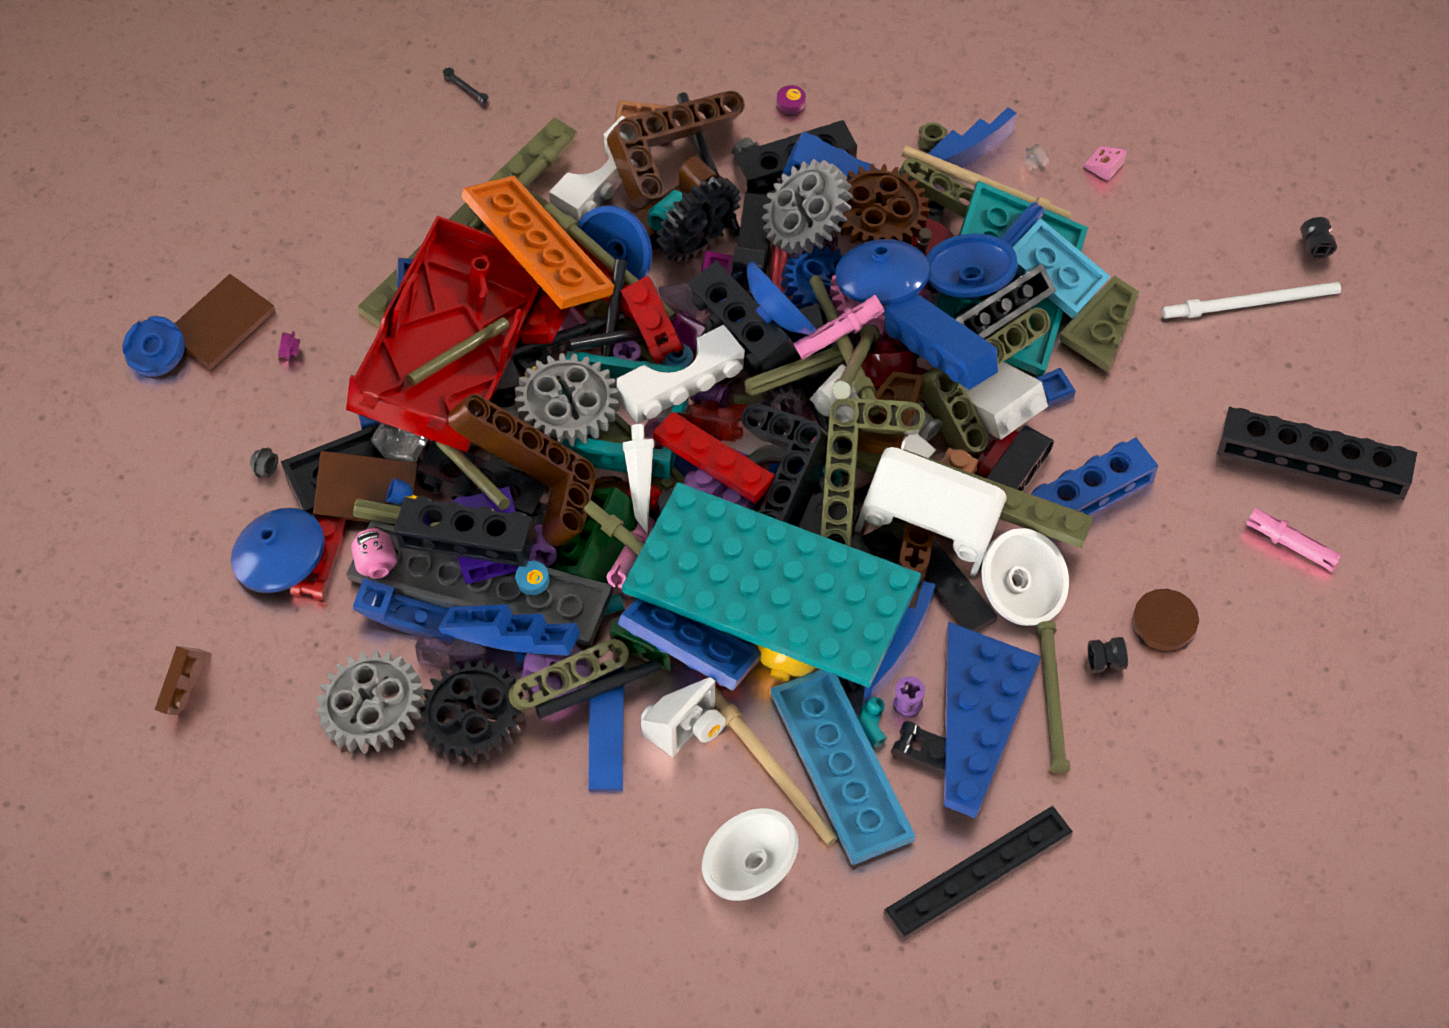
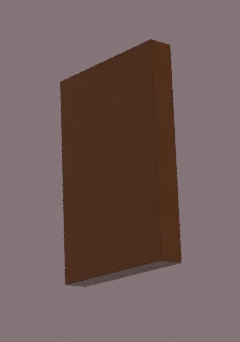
M229 274L177 320L175 324L184 336V351L209 370H212L275 312V307L239 279Z
M321 451L313 516L370 523L371 520L353 516L356 499L360 498L390 504L386 502V495L394 478L408 483L414 495L417 463Z

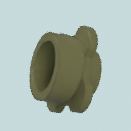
M935 122L921 126L919 128L921 139L918 140V147L922 150H932L947 136V129Z

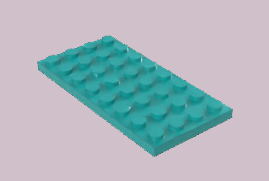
M678 482L622 585V592L870 688L921 580V573Z

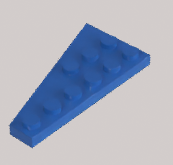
M948 622L946 629L947 679L945 689L946 757L944 806L977 818L1038 668L1041 656Z

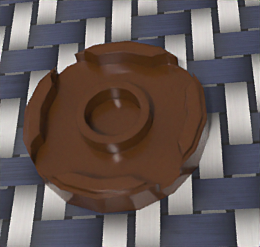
M1155 589L1144 594L1139 599L1132 621L1134 631L1144 639V643L1149 647L1161 651H1175L1182 648L1195 637L1199 616L1198 610L1191 599L1181 592L1172 589Z

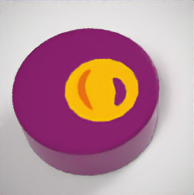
M787 85L778 91L777 107L780 111L786 114H797L804 109L806 94L802 88L795 85Z

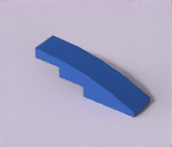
M1007 107L991 124L980 118L963 135L952 130L928 154L964 168L993 150L1014 132L1017 113Z
M922 582L915 609L907 608L870 688L865 687L863 703L871 697L878 696L890 683L909 656L924 627L933 601L935 584Z
M509 605L453 606L449 608L438 627L442 634L474 644L507 651L547 655H569L580 635L577 623L546 624L543 614L513 615Z

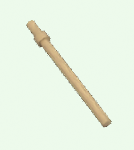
M904 146L901 154L902 157L919 159L942 173L975 186L980 181L1027 202H1037L1044 209L1069 219L1071 216L1070 211L1050 204L1051 200L1041 196L1038 198L910 146Z
M715 687V708L725 717L726 727H732L828 846L832 845L838 839V836L742 720V713L734 704H729Z

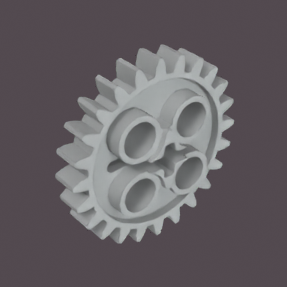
M815 159L812 160L810 165L803 161L800 170L793 166L789 177L783 173L782 179L784 182L782 184L774 183L777 191L767 195L771 199V203L763 205V208L769 212L762 216V220L767 223L763 227V230L768 233L767 238L780 250H784L790 255L795 252L799 256L803 250L811 254L813 245L821 249L823 247L822 240L825 238L831 242V232L833 230L836 232L841 231L837 225L839 221H847L843 212L851 209V206L846 203V201L853 198V195L848 192L851 188V184L846 181L848 177L834 164H829L825 160L819 163Z
M560 353L559 361H554L549 355L547 356L546 365L537 360L536 371L527 368L526 377L519 378V387L515 389V408L518 410V418L547 436L557 438V442L561 444L564 439H568L571 446H574L576 438H580L586 444L587 435L589 434L596 439L599 438V429L607 431L608 421H615V412L619 409V389H616V380L610 379V371L608 369L601 371V363L599 361L592 366L589 365L588 356L581 362L577 361L576 353L572 355L570 360H566L564 354ZM557 379L561 380L564 386L565 395H562V386L561 384H559ZM569 404H572V412L577 420L573 419Z
M378 650L373 651L371 658H367L364 651H361L360 660L358 661L348 656L349 665L344 667L342 664L337 663L336 666L339 671L337 675L333 673L326 674L330 684H320L319 686L325 695L316 696V700L320 707L315 709L320 718L318 722L330 740L334 739L340 748L346 744L350 752H353L358 745L363 754L367 753L370 745H373L375 750L380 752L381 743L386 742L391 748L393 747V737L397 736L399 739H405L402 732L404 728L414 730V726L410 721L411 718H421L417 708L425 706L421 695L425 694L420 684L422 681L411 663L406 664L400 655L394 659L390 651H387L383 658H381ZM372 678L368 683L363 684L367 679ZM398 693L395 697L389 698L392 694ZM352 704L349 708L343 710L345 706ZM378 719L375 723L368 725L372 720Z

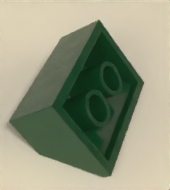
M616 487L593 490L591 500L609 515L614 514L623 521V527L631 532L636 528L638 521L635 518L633 502L630 497ZM587 514L585 526L579 534L561 547L553 546L556 549L557 557L555 562L547 568L609 584L607 574L613 567L625 544L615 536L612 538L601 530L602 525Z

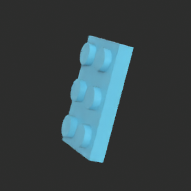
M1041 218L1013 247L1017 255V273L1043 264L1056 289L1047 298L1073 319L1111 277Z

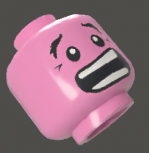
M369 528L361 531L351 544V552L356 570L364 576H370L373 579L383 578L388 575L389 571L397 563L393 539L388 533L380 529Z

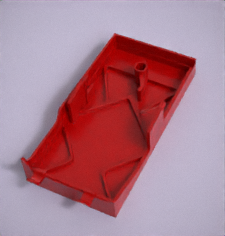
M437 215L382 317L375 340L356 375H351L349 378L346 410L468 452L472 441L452 429L448 421V414L471 394H478L489 401L492 400L519 342L520 332L533 311L543 289L495 235ZM502 317L508 321V329L414 386L407 382L406 375Z

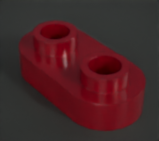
M1014 430L1001 440L997 437L993 438L991 450L988 453L983 452L978 459V476L987 478L1019 434V431Z

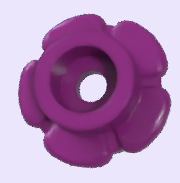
M292 331V334L282 332L278 357L287 358L286 361H289L291 356L297 357L300 339L294 338V331Z

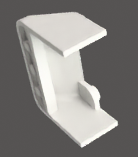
M890 447L886 448L881 456L854 532L861 534L866 521L875 526H882L891 523L893 517L912 523L955 540L953 549L958 557L967 562H974L969 577L975 579L1007 496L1002 489L995 485L902 449Z

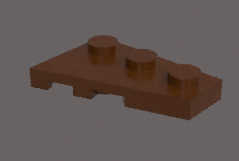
M893 371L874 395L877 400L908 401L919 404L925 385L924 376ZM881 409L878 414L869 415L868 418L873 424H882L887 419V413ZM905 412L901 418L903 424L911 427L916 412ZM859 432L858 451L883 454L884 450L890 447L904 450L908 435ZM839 439L838 448L851 450L852 443L848 439Z

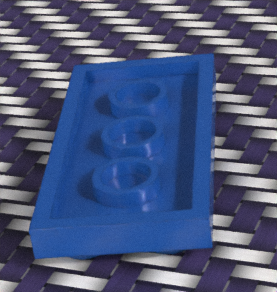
M638 598L621 614L618 625L628 630L632 635L644 639L656 646L660 651L670 654L685 663L689 668L711 677L717 684L727 687L732 691L760 661L762 654L758 647L744 639Z

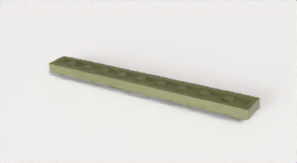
M554 117L487 182L510 176L518 178L538 158L537 154L545 146H550L563 133H566L571 137L572 142L558 154L560 156L578 139L577 131ZM546 166L525 188L531 185L548 167ZM465 203L449 220L469 226L478 216ZM419 248L416 251H414L408 258L414 259ZM397 269L358 305L359 314L380 327L382 317L397 291Z

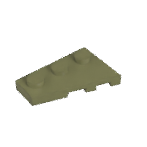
M1114 275L1060 332L1059 341L1109 373L1136 304L1139 291Z

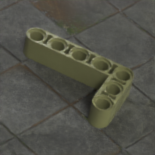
M1042 308L1028 309L983 338L997 348V364H1001L1043 336L1050 327L1049 315ZM937 367L926 371L922 375L925 380L922 396L934 419L938 418L943 422L940 430L949 447L953 450H964L967 453L982 451L988 444V433L965 387L951 380L948 375ZM938 379H939L940 384H941V387H940V388H939V386H938ZM952 407H954L955 416L953 415Z
M862 398L838 399L832 404L829 416L821 536L828 539L832 536H840L845 540V545L851 547L859 432L915 435L921 432L925 425V412L919 404L908 401ZM847 406L852 408L855 412L852 420L841 422L836 418V413L841 407ZM878 408L883 409L887 413V419L882 424H873L868 418L870 412ZM907 411H915L919 414L920 421L915 426L909 427L901 421L902 415ZM848 439L852 443L850 452L845 455L837 454L834 451L836 441ZM838 471L848 473L850 476L849 483L844 487L834 486L831 482L834 473ZM837 503L845 505L847 507V515L841 520L832 519L829 516V510L832 505Z

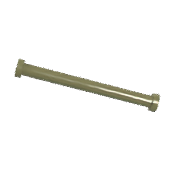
M867 324L862 328L860 332L861 339L840 379H837L832 386V393L835 397L845 399L850 396L852 383L871 345L880 336L877 326Z
M1043 621L1038 623L1036 628L1037 633L1041 635L1053 759L1050 762V771L1053 773H1065L1071 768L1070 761L1066 759L1054 642V634L1057 629L1055 622Z

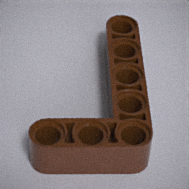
M725 91L620 120L608 134L607 144L631 203L635 207L643 209L658 199L663 193V182L649 147L730 125L745 108L743 97L738 92ZM724 105H726L727 107H729V109L731 110V112H729L728 110H726V108L724 107ZM698 112L704 114L706 119L702 118ZM673 119H676L680 126L676 125ZM647 126H650L655 133L650 132ZM620 132L624 133L629 140L624 139ZM631 160L636 161L639 165V168L635 167L632 164ZM642 187L646 188L650 192V195L644 193Z
M478 394L467 396L450 411L448 421L453 430L552 488L542 526L543 537L549 544L561 547L583 530L587 513L583 509L591 500L596 479V471L590 461Z

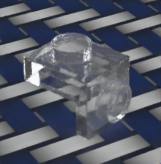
M380 422L371 439L385 459L408 462L417 461L428 440L425 437Z

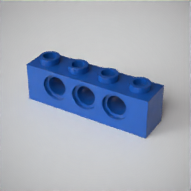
M1134 438L1126 443L1124 441L1119 442L1108 453L1100 457L1099 455L1091 457L1083 466L1074 471L1073 469L1065 471L1057 480L1048 485L1043 483L1037 486L1031 495L1091 516L1154 482L1158 464L1140 441ZM1088 483L1094 484L1096 487H1091V486H1088L1087 484H1088ZM1060 498H1068L1070 501H1064Z

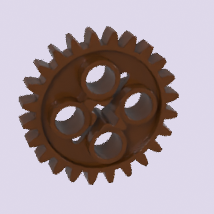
M871 164L869 171L859 166L857 175L852 171H848L846 181L851 184L848 192L853 195V198L846 201L851 206V209L843 212L847 221H839L837 224L839 227H842L841 236L851 234V244L857 240L862 241V244L877 239H894L911 245L913 236L918 238L920 230L926 228L930 208H928L929 198L924 197L925 188L917 189L919 180L916 179L909 182V172L900 176L898 175V167L889 172L887 171L886 164H883L881 170H876L874 164Z

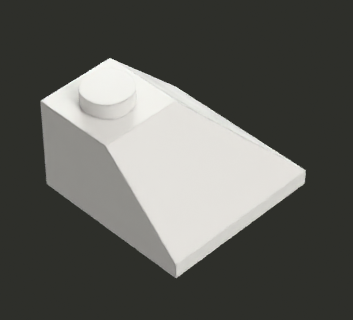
M709 677L663 696L655 705L650 704L641 715L642 735L673 758L694 735L693 725L696 720L706 711L715 709V680Z

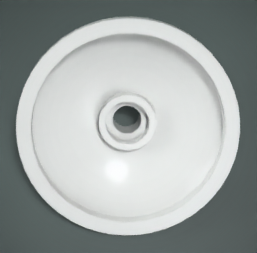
M1025 528L1013 529L995 538L985 552L982 562L983 587L990 603L1001 616L1018 625L1035 626L1040 622L1051 620L1059 613L1068 595L1069 575L1061 552L1049 538L1035 530ZM1012 577L1015 579V582H1016L1015 585H1014V583H1013V581H1012Z
M752 809L731 818L716 831L707 844L702 859V873L705 882L718 896L734 901L752 899L768 892L786 876L795 861L798 852L797 831L784 814L773 809Z

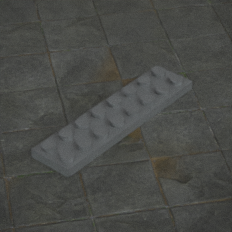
M372 520L367 529L377 528L392 537L397 555V563L389 571L388 575L383 578L373 579L370 576L360 574L356 570L353 559L346 573L350 581L362 583L363 578L395 587V593L447 608L453 606L509 605L513 615L543 614L546 624L577 623L580 635L575 644L590 648L614 592L613 587L609 584L547 568L550 578L549 585L545 591L538 595H527L520 591L515 579L516 572L466 585L458 556L402 548L399 546L394 533L395 526Z

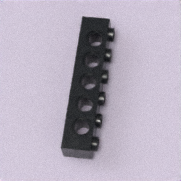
M1233 407L1228 408L1217 450L1218 455L1403 500L1412 484L1417 457L1416 451L1407 450L1402 446L1386 445L1369 438H1357L1345 435L1339 431H1328L1313 427L1310 424H1299L1283 420L1277 416H1266L1250 412L1244 408Z

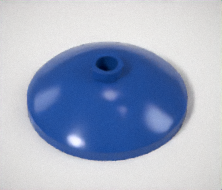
M609 205L592 209L579 220L578 227L614 259L627 261L626 269L638 280L648 275L652 263V246L645 227L634 214L624 208ZM621 245L623 246L624 253L620 250Z
M963 234L948 238L934 246L926 256L930 271L927 282L934 289L945 295L962 299L980 298L999 291L1014 278L1018 268L1017 255L1011 245L998 237L986 234Z
M877 239L859 244L848 251L839 260L835 273L839 289L850 299L863 303L873 295H876L881 305H890L905 301L919 293L926 285L930 271L926 256L916 247L899 240Z
M751 261L747 265V277L752 296L759 304L755 311L767 324L774 320L779 326L788 331L805 335L814 334L817 329L762 270Z
M280 508L264 513L250 522L235 541L231 554L232 569L238 580L245 587L253 591L273 593L291 588L304 580L319 563L325 547L323 529L314 516L301 509Z

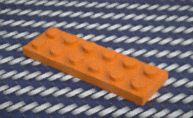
M515 176L463 188L461 198L561 310L613 294L615 285Z

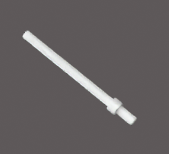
M1339 282L1207 301H1200L1199 299L1186 300L1184 304L1162 307V316L1164 319L1186 316L1189 319L1201 317L1202 313L1340 294L1341 285Z

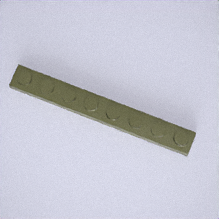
M841 448L839 454L845 455L850 452V449ZM858 451L857 468L875 474L882 454ZM910 452L1002 489L1007 499L999 519L1083 548L1094 518L1093 516Z

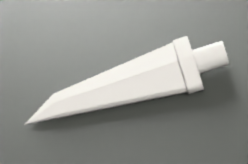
M634 424L631 426L632 441L623 442V451L625 453L634 515L648 535L654 439H645L644 425Z

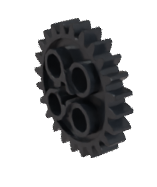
M712 176L708 182L704 179L698 188L693 185L689 194L684 192L682 200L673 203L675 208L665 213L668 218L660 222L663 228L657 231V234L660 236L656 240L659 244L658 249L670 261L674 259L678 263L681 259L686 262L690 256L693 259L696 258L700 250L705 252L709 244L715 245V239L723 237L724 228L731 227L729 221L737 216L734 211L740 208L738 204L742 199L739 195L740 191L728 178L724 179L722 176H719L717 179Z
M482 659L478 661L476 667H472L470 661L466 660L463 669H459L456 663H453L452 673L448 674L445 670H440L443 679L438 681L431 678L430 682L433 689H424L425 694L423 695L427 700H423L425 706L419 707L422 712H420L421 718L418 719L420 723L418 728L422 736H424L426 744L432 746L435 754L439 755L443 752L448 761L456 754L460 764H463L466 756H470L473 763H477L478 754L482 753L489 760L490 750L494 749L501 754L502 748L500 744L502 742L507 744L513 743L509 735L510 732L520 733L521 730L516 722L525 721L522 711L514 708L508 697L510 688L517 681L514 676L509 677L506 668L498 671L495 662H492L487 669ZM470 689L467 693L458 695L462 690ZM522 691L518 694L520 699L524 696ZM496 699L499 700V701H498L496 704H494V705H491V706L488 705L489 702H491L492 700H496ZM449 717H454L452 721L448 723H443L445 719ZM477 728H484L480 733L472 734Z

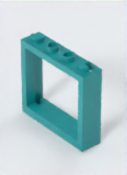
M567 351L566 360H570L572 355L576 353L577 361L580 362L588 356L589 365L591 366L599 361L601 363V371L608 369L610 371V379H615L616 382L617 378L643 365L664 373L685 369L680 366L652 364L648 361L625 360L615 356H598L586 352ZM560 380L559 384L562 386V395H565L564 386ZM689 397L682 404L673 405L672 412L684 418ZM576 438L574 446L570 445L568 439H564L562 445L590 461L594 468L628 473L622 443L587 438L586 444L580 438ZM664 446L663 450L653 448L651 477L670 479L676 454Z

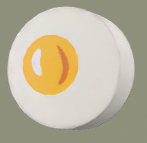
M708 710L694 723L693 734L702 743L709 742L723 730L726 719L718 710Z

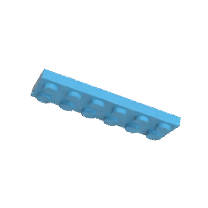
M818 670L771 688L770 695L851 865H856L914 842L915 834L837 675L824 670Z

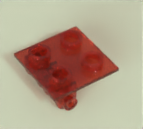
M702 400L701 404L688 405V409L676 414L685 417L686 420L716 439L735 442L743 437V428L739 427V421H741L743 411L749 405L735 403L730 404V407H722L719 401Z

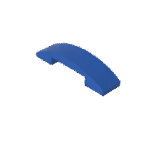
M363 578L353 604V610L383 625L417 637L448 644L479 646V644L440 633L438 627L449 609L396 594L395 587Z
M620 667L618 670L596 679L590 684L623 672L625 667ZM624 686L590 699L589 791H623Z

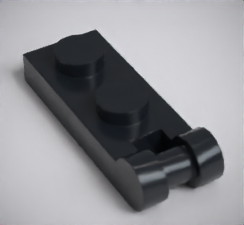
M903 722L899 731L901 737L899 741L894 742L891 754L900 760L944 776L945 738L923 730L913 722ZM913 742L922 745L920 751L911 747Z

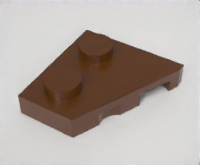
M176 646L154 709L155 711L167 715H179L180 711L187 704L189 694L210 657V652L197 648Z

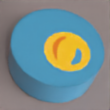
M528 561L527 567L520 566L516 571L515 579L518 588L524 594L538 595L547 589L550 578L547 568L542 563Z

